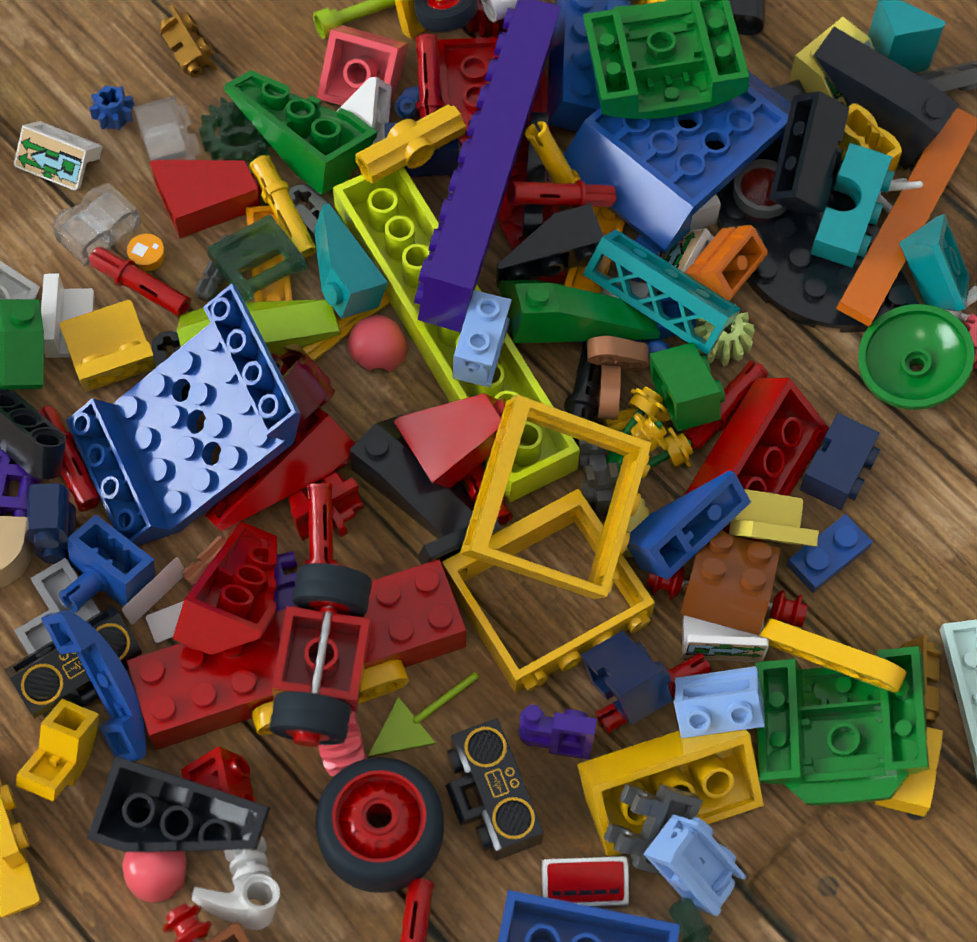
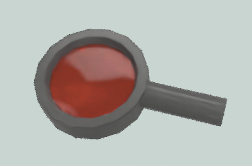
M768 159L753 160L735 176L732 196L736 205L744 213L755 218L769 219L780 216L788 210L769 200L778 162ZM835 185L831 187V191H835Z

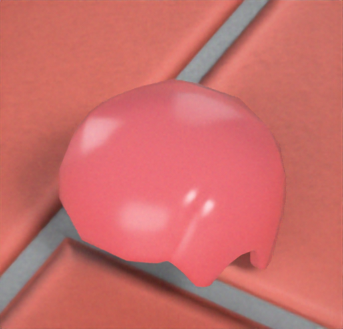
M371 315L357 322L352 327L347 341L351 358L367 371H372L375 368H382L388 372L395 370L406 359L409 348L401 327L384 315Z
M185 851L125 852L122 864L125 883L138 899L150 903L169 900L185 884L187 870Z

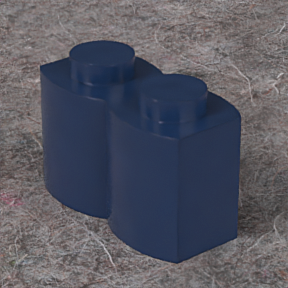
M60 483L31 484L28 488L26 537L34 544L35 555L42 559L43 562L55 564L64 558L69 559L67 538L76 531V507L69 501L68 489Z

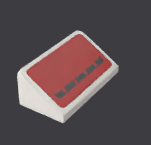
M627 857L542 860L543 897L591 907L629 905Z

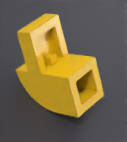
M61 699L41 723L39 748L17 773L16 786L53 802L66 785L73 787L80 778L93 750L99 714Z

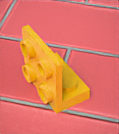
M125 300L62 321L59 324L84 393L156 368L149 341H146L131 300Z

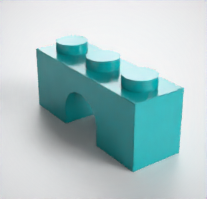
M852 143L849 144L834 190L850 196L854 200L856 208L844 212L826 207L813 243L812 255L851 268L854 266L857 255L865 257L872 236L865 234L869 223L877 224L883 204L876 201L880 191L888 193L895 173L888 170L892 156Z

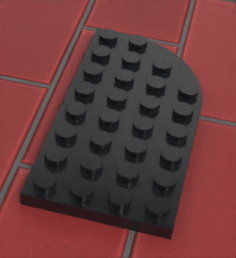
M800 80L772 88L790 103H792L793 95L806 93ZM690 119L678 122L683 128L690 129L697 126ZM777 138L754 160L768 159L778 162L782 140ZM708 141L706 143V146L712 150H720L725 147L720 141ZM841 159V162H840L839 171H840V168H841L842 163H843V160H842V159ZM759 171L748 174L741 182L743 195L750 202L759 206L776 205L777 203L769 200L775 175ZM734 178L716 194L721 203L716 223L719 230L728 227H735L737 229L738 226L751 225L756 229L768 251L764 260L746 280L753 291L765 303L770 301L776 307L788 313L789 319L815 328L816 325L840 328L842 333L864 332L869 326L836 309L864 257L857 255L854 266L851 268L811 254L824 213L797 214L788 209L780 216L769 219L752 217L744 213L734 201L732 196ZM830 191L827 207L845 212L856 208V204L847 194ZM869 223L865 234L872 236L867 252L880 230L877 224ZM902 270L897 275L872 323L889 310L904 305L919 304Z

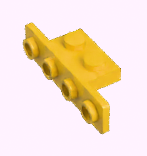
M0 779V917L6 918L40 904L41 899L24 848L30 846L26 832L21 822L15 824L11 809L17 808L13 793L8 784L2 785Z

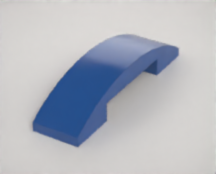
M70 610L46 614L41 620L59 654L76 652L110 716V719L98 727L114 757L131 761L141 760L146 756L143 716L133 684L120 659L101 634L80 616Z

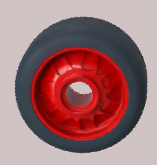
M374 757L350 764L330 780L317 806L315 827L324 860L341 880L363 891L385 893L407 887L414 879L421 878L431 868L442 846L444 815L436 789L420 770L398 759ZM378 814L391 817L390 823L384 828H374L369 825L368 820Z

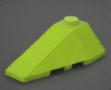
M326 299L245 302L270 353H274L276 356L287 352L283 348L286 345L298 344L300 347H304L341 334L334 308L327 303ZM204 308L180 316L177 334L181 347L211 323Z

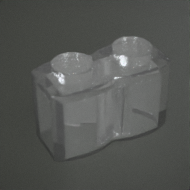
M175 95L133 106L150 162L154 160H196L195 155L201 154L196 134H188L186 126L191 125L186 105L179 106Z
M106 183L88 191L81 204L61 211L52 224L56 240L79 262L87 266L90 265V254L96 247H103L109 250L112 245L130 236L139 227L141 222L138 209L111 184Z

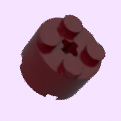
M289 344L283 347L287 353L280 357H277L274 353L271 355L301 413L297 428L298 433L308 424V416L318 406L326 404L333 397L335 390L331 386L330 378L298 344Z

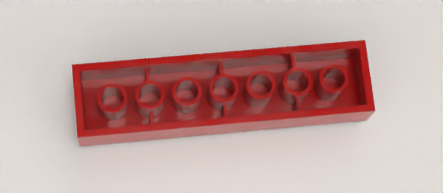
M440 559L372 581L368 611L363 616V618H370L371 624L364 669L390 660H401L404 667H408L466 647V628ZM286 609L275 612L273 619L260 639L212 655L191 649L186 644L179 643L127 660L148 734L155 750L252 719L251 713L255 708L274 700L272 683Z

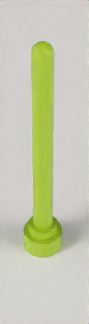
M367 0L340 11L324 8L314 12L313 19L320 37L326 39L329 37L331 29L395 6V1Z

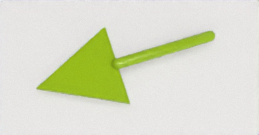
M476 672L470 674L416 716L410 712L398 697L368 757L436 744L420 722L475 682L479 675Z

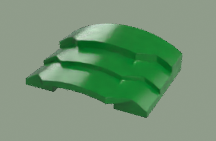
M666 0L642 5L615 6L611 10L583 14L589 52L596 79V89L601 112L604 115L629 119H653L684 115L717 106L742 95L749 89V73L729 0Z
M920 647L877 650L878 657L898 665L907 673L897 693L826 667L802 669L796 659L755 662L764 701V727L757 728L759 781L761 783L785 785L806 805H839L892 799L910 774L929 770L925 707L926 687L923 653Z

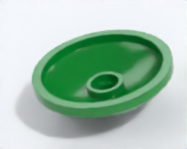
M926 304L904 305L882 314L867 328L858 350L859 370L867 388L883 402L908 410L928 409L952 399L968 382L975 361L973 340L965 325L950 312ZM913 365L924 367L921 371L917 372L910 369Z

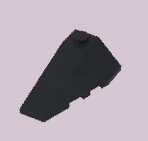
M835 26L812 56L835 90L842 94L849 106L855 103L868 110L876 120L878 127L886 130L896 138L902 149L898 165L905 170L939 134L959 106L958 103L930 82Z
M399 416L375 423L349 450L352 471L439 539L469 526L475 503L470 499L468 492L460 481L450 489L431 482L394 423Z
M115 756L87 839L123 852L257 850L271 807Z

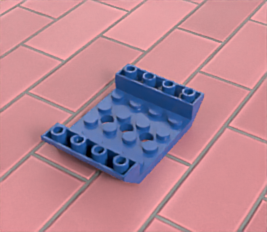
M748 71L749 89L747 92L717 106L689 114L665 118L629 119L604 115L600 107L583 122L564 153V157L571 169L578 172L585 184L614 186L617 199L612 207L607 208L666 254L690 232L692 215L777 138L783 141L791 103ZM690 119L697 126L690 129L683 128L678 122ZM708 141H720L725 147L720 150H712L706 146V143Z
M232 283L203 307L211 322L208 326L113 404L92 398L66 420L114 529L136 546L181 532L294 444L301 413L237 286ZM189 382L191 387L188 398L183 401L181 396L182 389ZM204 414L206 417L204 428L198 433L196 428L197 420ZM219 445L221 448L219 461L213 464L211 459L212 452Z

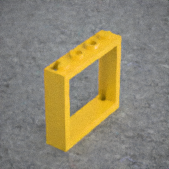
M520 395L512 397L506 401L460 554L594 600L607 597L608 593H611L614 581H618L619 571L615 568L619 554L622 555L625 552L629 543L630 532L626 530L630 516L635 515L640 505L641 494L637 492L641 478H645L650 469V465L647 464L650 457L648 454L651 443ZM526 421L624 456L588 581L488 547Z
M578 488L493 534L488 547L515 555L575 522L596 554L604 526ZM460 552L442 562L443 570L454 597L515 694L525 688L527 691L538 688L547 681L549 674L558 669H561L563 672L572 669L582 661L581 654L620 631L626 632L629 630L631 633H635L643 629L650 623L655 605L654 600L623 554H619L615 568L619 571L618 581L614 582L631 608L519 670L464 583L495 565L460 554Z

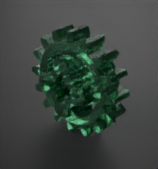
M222 97L220 98V107L211 104L208 106L210 115L201 116L202 126L199 127V134L203 150L211 153L212 160H219L222 157L223 160H249L252 162L258 155H266V157L269 155L268 147L272 146L261 133L260 135L258 134L257 128L234 101L228 102ZM217 128H219V130H218V131H219V136H218V137L215 136V133H216Z

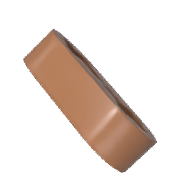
M613 336L594 337L587 340V361L596 365L621 366V370L626 371L641 370L650 365L649 346L641 342Z
M601 365L598 418L618 420L621 366Z

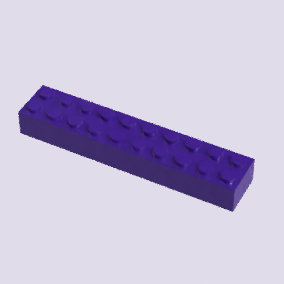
M517 0L515 9L510 7L507 9L502 28L508 31L499 33L494 54L498 55L499 58L494 57L493 60H490L485 81L490 82V84L486 83L485 86L481 87L476 108L481 109V111L477 110L475 114H472L467 135L472 138L468 137L467 141H464L458 158V164L462 165H458L457 170H454L448 189L450 193L448 198L444 199L438 219L440 222L438 228L434 229L428 250L430 252L428 258L424 259L418 280L420 282L414 299V303L420 305L417 319L419 321L460 333L462 331L473 291L477 286L547 62L561 9L560 6L540 0Z

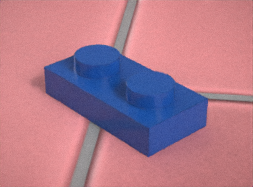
M845 514L818 535L817 546H804L788 559L786 565L814 593L867 551L873 541Z

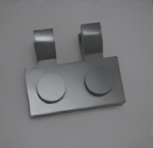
M579 440L580 455L578 469H584L586 481L582 482V494L587 502L591 504V508L597 517L607 516L613 496L612 485L617 482L618 478L617 464H606V449Z
M625 784L619 800L631 805L630 810L633 813L645 815L647 818L640 834L623 826L609 823L604 839L607 842L614 843V849L617 852L631 855L629 862L636 869L662 875L644 855L645 851L673 814L691 820L697 816L703 800L694 793L660 784L656 796L640 788Z

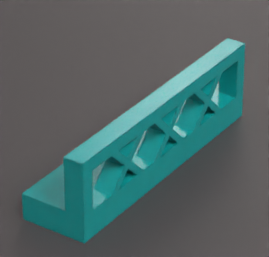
M617 229L601 238L583 273L584 276L686 342H693L696 348L706 355L712 352L725 327L734 322L741 310ZM604 255L615 262L619 276L608 278L597 271ZM639 277L646 281L650 296L639 298L633 294L629 279ZM670 297L677 301L681 316L670 318L664 314L660 299ZM703 318L715 326L707 341L695 334L691 320Z

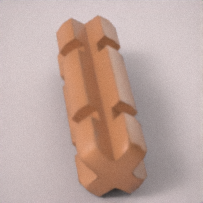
M239 523L225 529L223 537L218 536L196 557L198 559L196 563L192 561L182 571L183 578L192 587Z

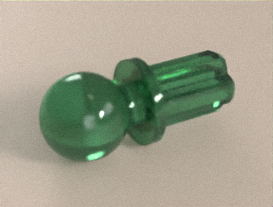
M682 898L672 904L669 908V913L675 924H680L679 931L683 936L681 942H717L708 939L713 929L711 925H705L690 898Z

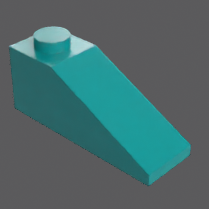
M329 203L323 204L314 228L321 290L327 303L335 309L341 319L378 308L388 284L387 280Z

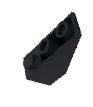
M591 204L555 213L502 259L496 268L497 288H499L500 281L530 280L541 276L552 277L558 275L563 270L578 266L587 267L601 238L604 236Z

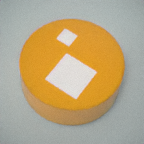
M153 234L137 235L127 246L128 258L135 262L136 267L145 272L159 268L165 260L163 243L160 238Z

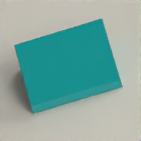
M878 0L868 37L875 51L913 73L928 71L932 64L946 22L902 0Z
M942 214L903 239L899 244L924 304L947 310L961 311L966 309L971 277L946 215Z

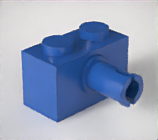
M95 514L67 538L70 565L82 575L67 588L60 591L59 597L67 608L73 604L70 610L75 613L99 591L106 593L124 607L155 578L154 559Z

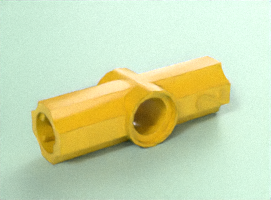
M448 104L416 122L412 119L400 121L391 128L385 139L355 154L356 163L365 180L373 184L406 165L411 169L422 166L432 157L434 150L465 134L466 125L454 105L450 106Z

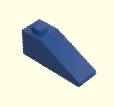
M727 471L651 513L630 532L627 548L640 569L668 580L745 509L751 501L735 473Z

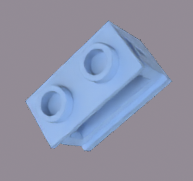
M476 290L473 291L454 353L453 379L491 387L510 322V318H507L512 299Z
M757 666L675 678L674 706L681 738L764 727V701Z
M673 814L644 855L690 907L717 917L722 911L720 907L734 889L735 881L731 876L744 880L746 875L735 864L736 856L728 848L715 841L712 837L714 831L706 822L697 817H693L690 820Z

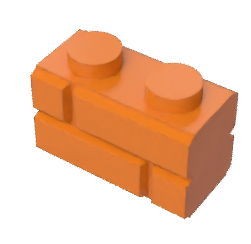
M738 226L737 229L735 227L722 228L685 273L730 301L764 260L768 251L753 226Z

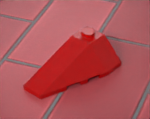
M317 407L308 416L309 422L306 427L296 433L294 444L211 507L205 516L220 531H223L307 487V484H313L330 475L335 469L345 466L350 461L349 450L355 445V442L327 413Z
M240 521L185 597L172 639L186 644L191 649L203 651L210 655L260 639L276 611V602H274V592L276 589L274 569L277 563V536Z

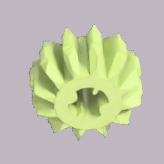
M748 312L738 314L734 322L725 327L712 352L708 354L709 364L715 359H720L723 367L729 363V359L739 363L744 353H748L751 350L755 329L753 324L748 323ZM703 318L695 319V334L707 341L715 326ZM697 349L700 355H704V354H705V353H703L702 351H700L699 349Z

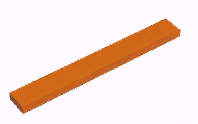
M956 108L939 134L925 148L907 182L922 181L923 187L901 191L837 305V310L870 326L906 261L899 242L926 224L977 130L976 117Z

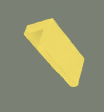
M744 489L751 503L730 522V535L792 545L817 546L819 531L800 528L803 509L802 498Z

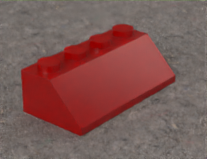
M756 378L684 495L727 471H733L744 489L789 496L829 427L791 378ZM730 522L722 529L728 534L730 530ZM745 538V539L753 540V541H756V542H762V541H763V540H758V539Z

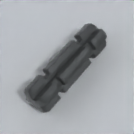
M230 235L221 237L217 245L219 250L214 251L202 274L205 277L201 278L195 287L196 296L199 299L210 302L216 297L219 291L217 287L223 284L233 264L231 259L236 258L241 248L240 241L236 237H231Z

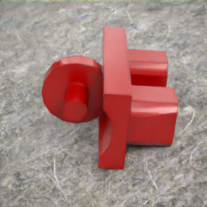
M334 472L323 478L321 483H333V530L341 538L348 534L344 523L356 517L355 512L364 507L359 497V488L353 478L345 480L338 472ZM300 490L289 496L288 500L296 531L303 541L309 538L308 492Z

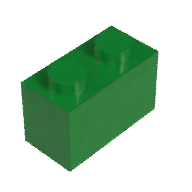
M693 342L650 353L651 383L658 394L664 399L662 404L667 409V413L677 431L721 420V403L725 402L724 388L720 380H714L707 357L699 354Z

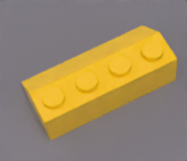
M746 729L681 738L679 730L577 764L585 800L607 857L623 854L614 849V843L607 842L604 839L609 823L623 826L640 834L647 818L645 815L633 813L630 810L631 805L619 800L625 784L640 788L655 796L660 784L694 793L703 800L696 817L707 824L764 806L751 738Z

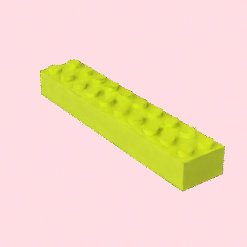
M403 167L373 184L367 182L363 175H359L334 186L335 211L387 280L388 284L385 291L391 306L448 401L454 402L485 393L498 400L503 398L506 401L516 395H520L553 407L508 333H506L491 387L453 379L454 353L461 333L417 320L420 305L414 303V299L420 282L418 281L424 259L428 258L430 241L434 229L438 228L439 222L405 168ZM477 285L475 290L482 292ZM526 421L504 493L510 503L578 469L580 449L573 437Z

